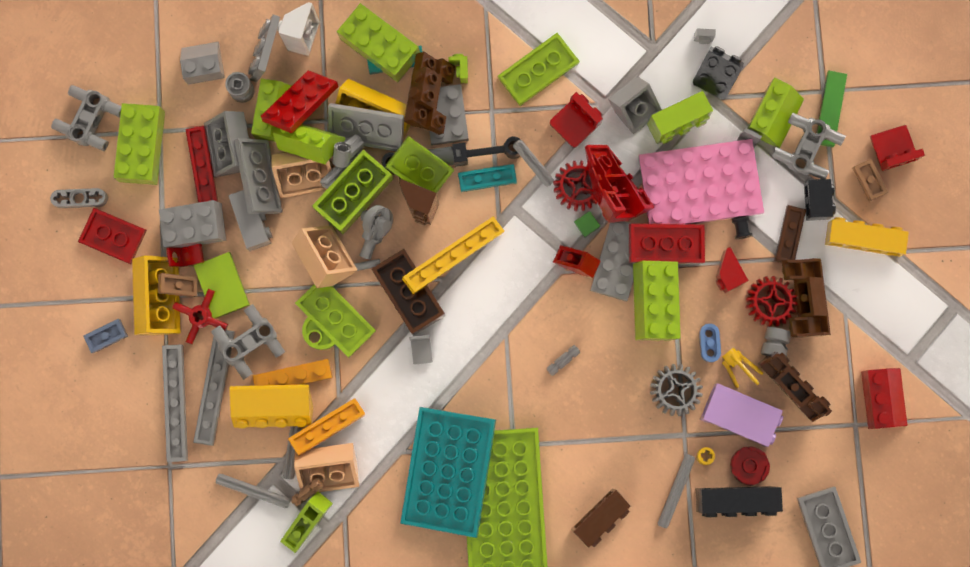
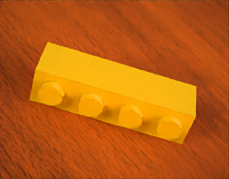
M835 217L827 223L825 245L901 257L906 254L909 232L903 231L901 227H891L890 229L884 228L882 224H872L871 226L865 225L864 221L855 220L847 222L845 218Z

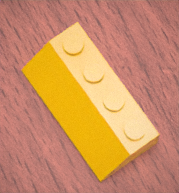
M349 78L339 88L335 104L404 115V118L407 104ZM405 122L403 141L410 128V125Z
M144 255L133 258L134 335L180 334V312L172 309L175 302L180 303L179 296L158 293V274L179 275L178 267H169L168 257ZM173 257V260L177 262L178 258Z
M309 384L230 386V413L234 428L305 427L312 424L313 403Z

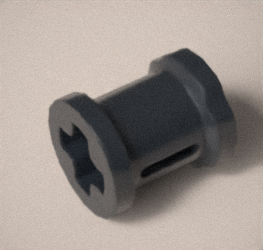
M749 217L732 220L736 228L735 239L752 237L748 226Z

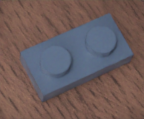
M117 319L83 337L90 352L96 353L128 337L121 320Z

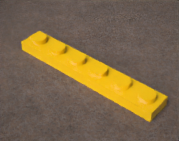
M494 216L403 276L402 280L410 291L415 294L503 234V228Z

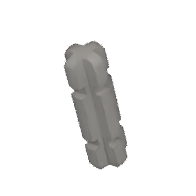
M573 345L568 349V352L563 353L556 359L554 364L549 365L547 371L554 376L559 369L567 365L573 357L575 358L580 353V350Z

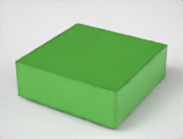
M590 211L574 221L584 238L601 227Z

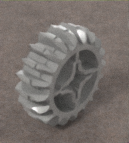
M671 364V371L668 366L664 367L665 373L658 370L657 373L660 378L657 376L653 377L657 384H650V387L656 388V391H651L650 395H657L652 401L656 402L659 400L660 402L656 407L659 409L664 406L663 413L670 409V416H674L675 410L678 416H682V410L685 414H689L688 407L691 410H695L696 408L692 403L699 404L700 401L696 399V396L702 397L703 395L697 392L703 386L696 385L701 379H693L696 372L688 374L690 367H686L683 371L682 364L678 366V370H676L675 364ZM672 374L681 375L688 382L681 384L677 382ZM667 377L669 388L666 392L661 393L662 383ZM674 385H676V387L685 386L680 391H678L679 395H676L677 393H671L668 395V393L674 389ZM691 387V396L685 402L684 391ZM674 397L680 406H673L667 403L665 398Z

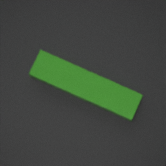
M829 70L826 76L819 120L824 121L825 124L831 127L830 129L837 132L847 74ZM819 125L817 126L816 134L821 133V127ZM825 139L821 145L834 147L835 143Z

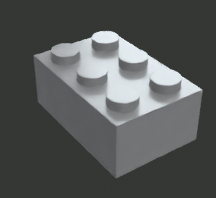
M212 200L159 209L164 248H183L195 244L204 245L226 241L222 203Z

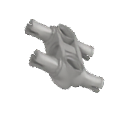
M71 85L68 95L81 100L82 103L72 124L54 119L51 128L65 134L69 140L79 145H90L105 151L108 147V141L95 136L94 133L104 113L108 112L120 117L121 106L111 102L109 97L100 94L98 91H86ZM96 98H100L99 103L93 105V101ZM83 131V136L77 139V134Z
M792 113L788 123L803 129V136L795 153L791 154L776 147L772 158L787 164L788 168L796 173L810 174L820 179H826L829 170L814 164L813 160L823 140L826 139L841 146L846 135L830 129L831 127L822 120H816L812 117L807 119ZM817 124L821 127L820 134H815L812 131L813 125ZM797 159L804 160L805 167L803 169L796 166L795 162Z
M253 304L244 309V312L253 324L252 328L234 340L229 339L221 326L211 331L220 345V352L228 364L235 367L243 380L253 374L244 361V356L262 344H267L276 358L285 353V350L276 338L277 333L267 318H262ZM267 326L270 329V334L262 336L259 333V328ZM233 347L237 350L238 354L235 358H229L226 355L228 348Z

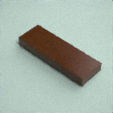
M790 205L786 206L774 261L782 262L783 260L796 259L806 209Z

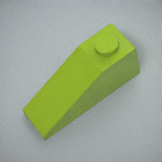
M317 492L306 503L280 542L296 553L333 503L320 492Z

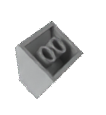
M224 111L204 123L214 177L240 173L234 140L237 138L249 139L244 112Z

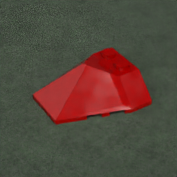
M608 145L585 146L593 194L602 210L603 217L609 223L629 221L654 208L642 187L638 189L631 179L634 177L630 173L627 175L620 167L621 161Z

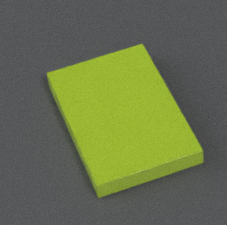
M409 136L385 165L388 170L404 181L435 193L439 191L454 172V168Z
M230 252L204 261V263L194 265L204 295H206L208 289L215 291L209 305L213 318L217 319L250 306Z

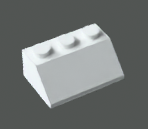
M308 2L285 14L283 21H279L277 31L288 51L309 56L320 23L313 4Z

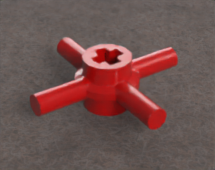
M208 289L202 304L193 308L178 302L173 304L172 309L188 315L189 321L192 324L185 342L193 345L199 328H204L208 325L216 328L221 326L224 331L227 330L228 324L212 318V313L209 309L215 294L214 290ZM198 313H201L204 317L203 320H199L200 318L197 317Z

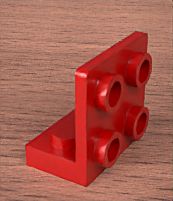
M907 125L870 136L882 171L918 161L925 156L923 148L915 149Z

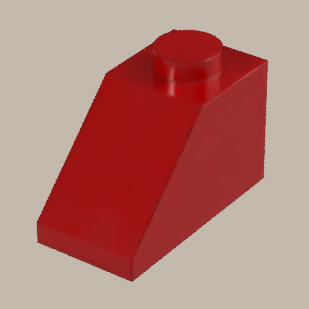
M560 245L553 263L579 275L593 278L600 260L588 252Z
M731 247L723 251L716 275V284L724 293L749 281Z

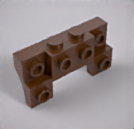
M425 51L416 54L404 118L405 123L412 127L432 131L437 135L444 134L446 116L436 109L441 81L445 84L453 82L454 65L443 58L437 60Z
M821 259L783 260L782 273L784 280H794L795 295H797L796 302L798 303V317L789 318L791 338L831 335Z
M774 352L758 363L810 421L814 422L823 416H828L832 412L829 408L831 404L823 396L820 398L812 392L814 388L806 380L803 382L798 377L800 373L788 364L790 360L784 353Z

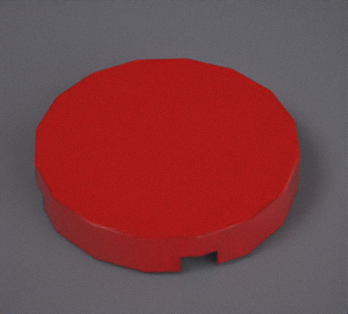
M748 446L742 447L734 453L731 458L730 468L736 480L751 486L759 484L766 479L769 474L770 463L765 452L759 448Z

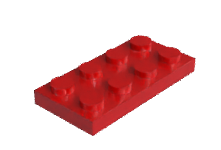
M308 70L261 115L262 122L292 134L339 87L338 82Z
M629 224V263L640 261L705 263V225Z

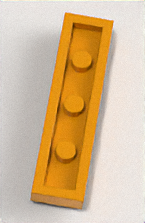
M329 359L252 375L254 386L303 385L333 378Z
M356 398L289 437L288 441L296 454L300 456L364 417L365 412Z

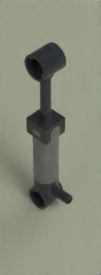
M512 136L501 146L466 150L465 143L427 150L448 165H455L457 167L468 165L467 157L505 153L508 158L516 159L520 157L517 151H510L508 147L521 139ZM389 152L383 156L381 163L385 169H387L385 165L395 153Z

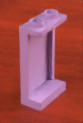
M716 383L712 388L700 420L761 444V446L769 447L775 441L776 434L774 432L776 427H779L782 423L783 416L781 414L783 410Z

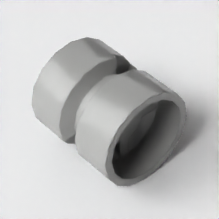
M234 72L226 79V89L235 101L244 103L251 100L255 91L247 75L241 72Z
M767 327L765 333L767 342L763 343L761 354L769 357L774 352L779 354L782 352L787 356L788 348L786 344L790 343L791 332L780 328Z

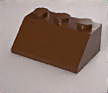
M400 179L401 191L415 222L424 226L426 223L431 225L439 206L437 193Z
M612 488L571 530L588 548L591 545L595 547L602 540L600 536L605 531L609 533L616 526L614 522L618 518L622 520L630 512L628 509L631 506L616 489Z

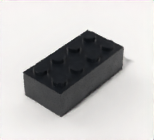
M782 487L695 488L696 512L702 513V516L717 517V513H721L725 517H737V513L745 516H757V512H761V515L777 516V512H783Z

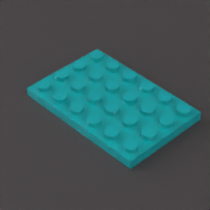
M419 407L400 524L474 538L478 537L496 419Z

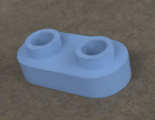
M705 324L699 331L701 357L706 362H715L721 356L720 332L716 325ZM707 330L711 331V337L706 336ZM709 349L713 351V356L707 355Z

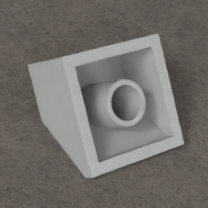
M219 42L181 49L180 63L182 76L188 85L225 78Z
M638 76L608 98L615 113L633 134L648 123L651 115L662 110L650 84Z

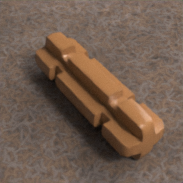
M319 478L314 479L301 489L299 493L292 496V504L300 506L304 503L303 501H306L323 488V481Z

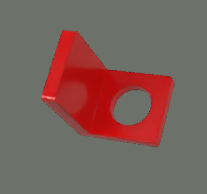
M202 244L183 248H166L169 267H187L204 263ZM173 252H175V253L177 254V257H178V261H177V262H175V261L173 260V257H172Z

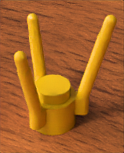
M733 347L722 356L725 360L722 364L727 369L736 388H739V385L730 365L735 367L738 364L756 385H759L758 380L741 361L743 360L760 375H763V371L743 356L739 350L736 351Z

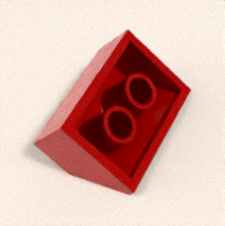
M886 368L861 371L868 429L908 426L901 369Z

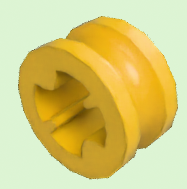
M708 447L700 449L696 455L697 461L702 465L711 464L715 460L714 451ZM708 451V455L710 454L711 458L705 462L703 461L704 458H701V454Z

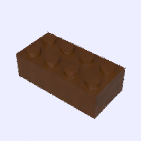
M402 249L373 267L372 271L414 336L446 315L427 285L413 294L402 280L403 276L416 268L405 249Z

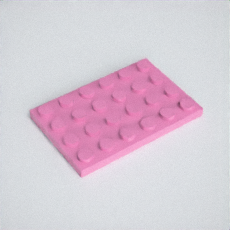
M752 139L640 154L638 156L643 190L654 206L652 210L647 212L648 224H695L764 214Z

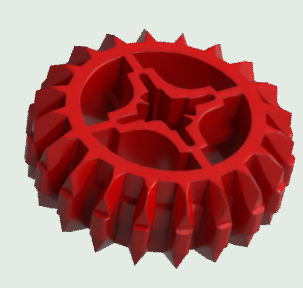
M582 160L579 165H577L576 161H573V167L566 163V170L561 167L559 169L561 174L556 173L555 178L558 180L553 181V185L559 186L553 189L554 193H559L556 199L563 198L560 204L564 205L567 202L568 210L573 205L575 212H577L578 206L581 207L582 211H585V205L591 209L592 203L598 204L593 194V189L585 181L587 175L590 177L588 163L587 166H583L584 161ZM581 172L578 178L567 177L572 173ZM581 179H583V180H582V183H581L582 186H581V187L579 188V190H577V192L575 193V191H576V188H575L576 185H577L578 183H580ZM563 182L572 189L571 197L566 194ZM579 194L591 195L584 200H575Z
M765 276L763 281L761 279L756 280L757 285L751 284L753 290L746 292L751 297L745 298V301L750 302L745 308L752 309L748 315L755 314L754 322L761 319L760 326H763L766 322L767 327H771L772 323L775 327H779L780 323L784 325L786 324V319L792 318L790 313H796V310L792 307L798 304L793 302L797 295H791V292L795 289L787 288L790 284L789 282L783 285V278H779L776 282L775 276H772L770 280L768 276ZM769 287L766 297H757L762 288ZM776 289L783 294L785 299L778 297ZM773 298L775 304L770 306V303L768 304L766 300ZM758 305L764 306L765 314L760 311ZM785 306L780 316L773 317L776 307Z

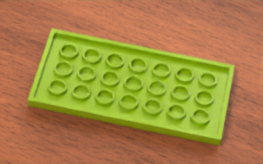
M538 428L494 431L478 537L467 536L468 567H548Z

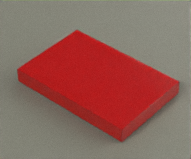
M93 208L78 242L131 265L132 259L135 257L147 230L97 208Z

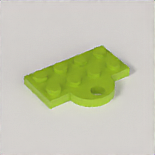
M314 284L295 302L308 316L304 321L302 334L306 343L314 349L327 350L336 345L350 358L376 332L332 286L316 288ZM313 332L320 334V340L316 343L310 341V335Z

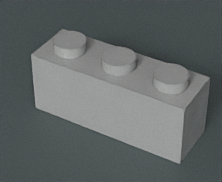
M244 190L228 195L246 249L253 251L270 245V238L273 237L270 228L265 226V214H248Z

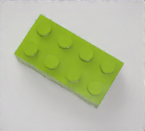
M361 3L337 30L341 41L365 59H368L397 83L415 62L416 54L420 53L419 46Z
M122 103L113 177L117 181L157 185L165 111L160 106Z
M363 149L312 207L341 234H344L394 178L387 169Z
M640 261L634 263L635 340L671 341L681 339L678 262Z

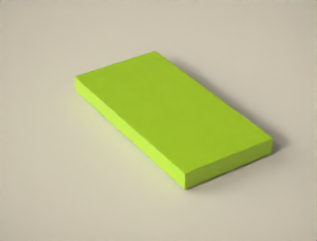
M557 32L499 74L498 79L518 105L522 106L578 65L580 61Z

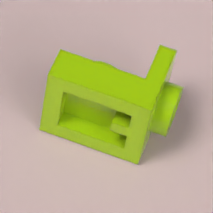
M454 54L448 57L449 63L456 66V77L460 78L461 84L468 83L467 56Z

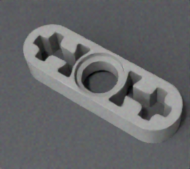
M99 188L66 189L54 191L51 194L50 200L58 208L101 207L107 203L108 195ZM82 193L84 200L81 203H76L75 196ZM98 193L102 196L99 202L95 199H89V196L96 197ZM60 195H61V196L64 197V198H69L70 201H68V200H61V203H60V202L56 201V199H57V198H60Z

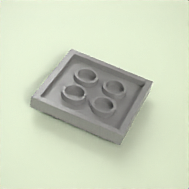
M272 15L270 19H266V22L260 28L258 39L261 40L255 46L253 56L256 58L250 64L248 74L251 75V81L257 82L266 71L280 20L279 16Z

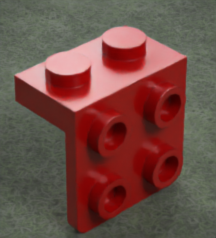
M577 92L571 96L570 102L550 120L551 127L572 148H576L601 125L603 120L601 117L602 113L596 107L592 108L588 104L589 100L583 94L579 95Z

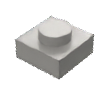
M697 28L694 33V41L700 44L713 42L716 29Z

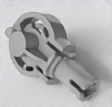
M375 205L369 210H364L361 214L364 230L362 237L365 241L359 256L371 260L376 244L382 242L383 237L390 231L393 224L392 212L381 205Z

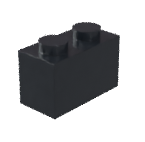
M831 179L807 180L804 183L806 221L829 220L834 217L836 205L833 203L832 196H834L835 188L831 184Z

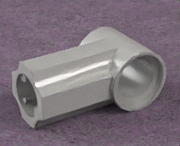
M355 134L344 142H338L334 145L332 162L336 167L344 168L349 166L350 159L364 148L361 136Z

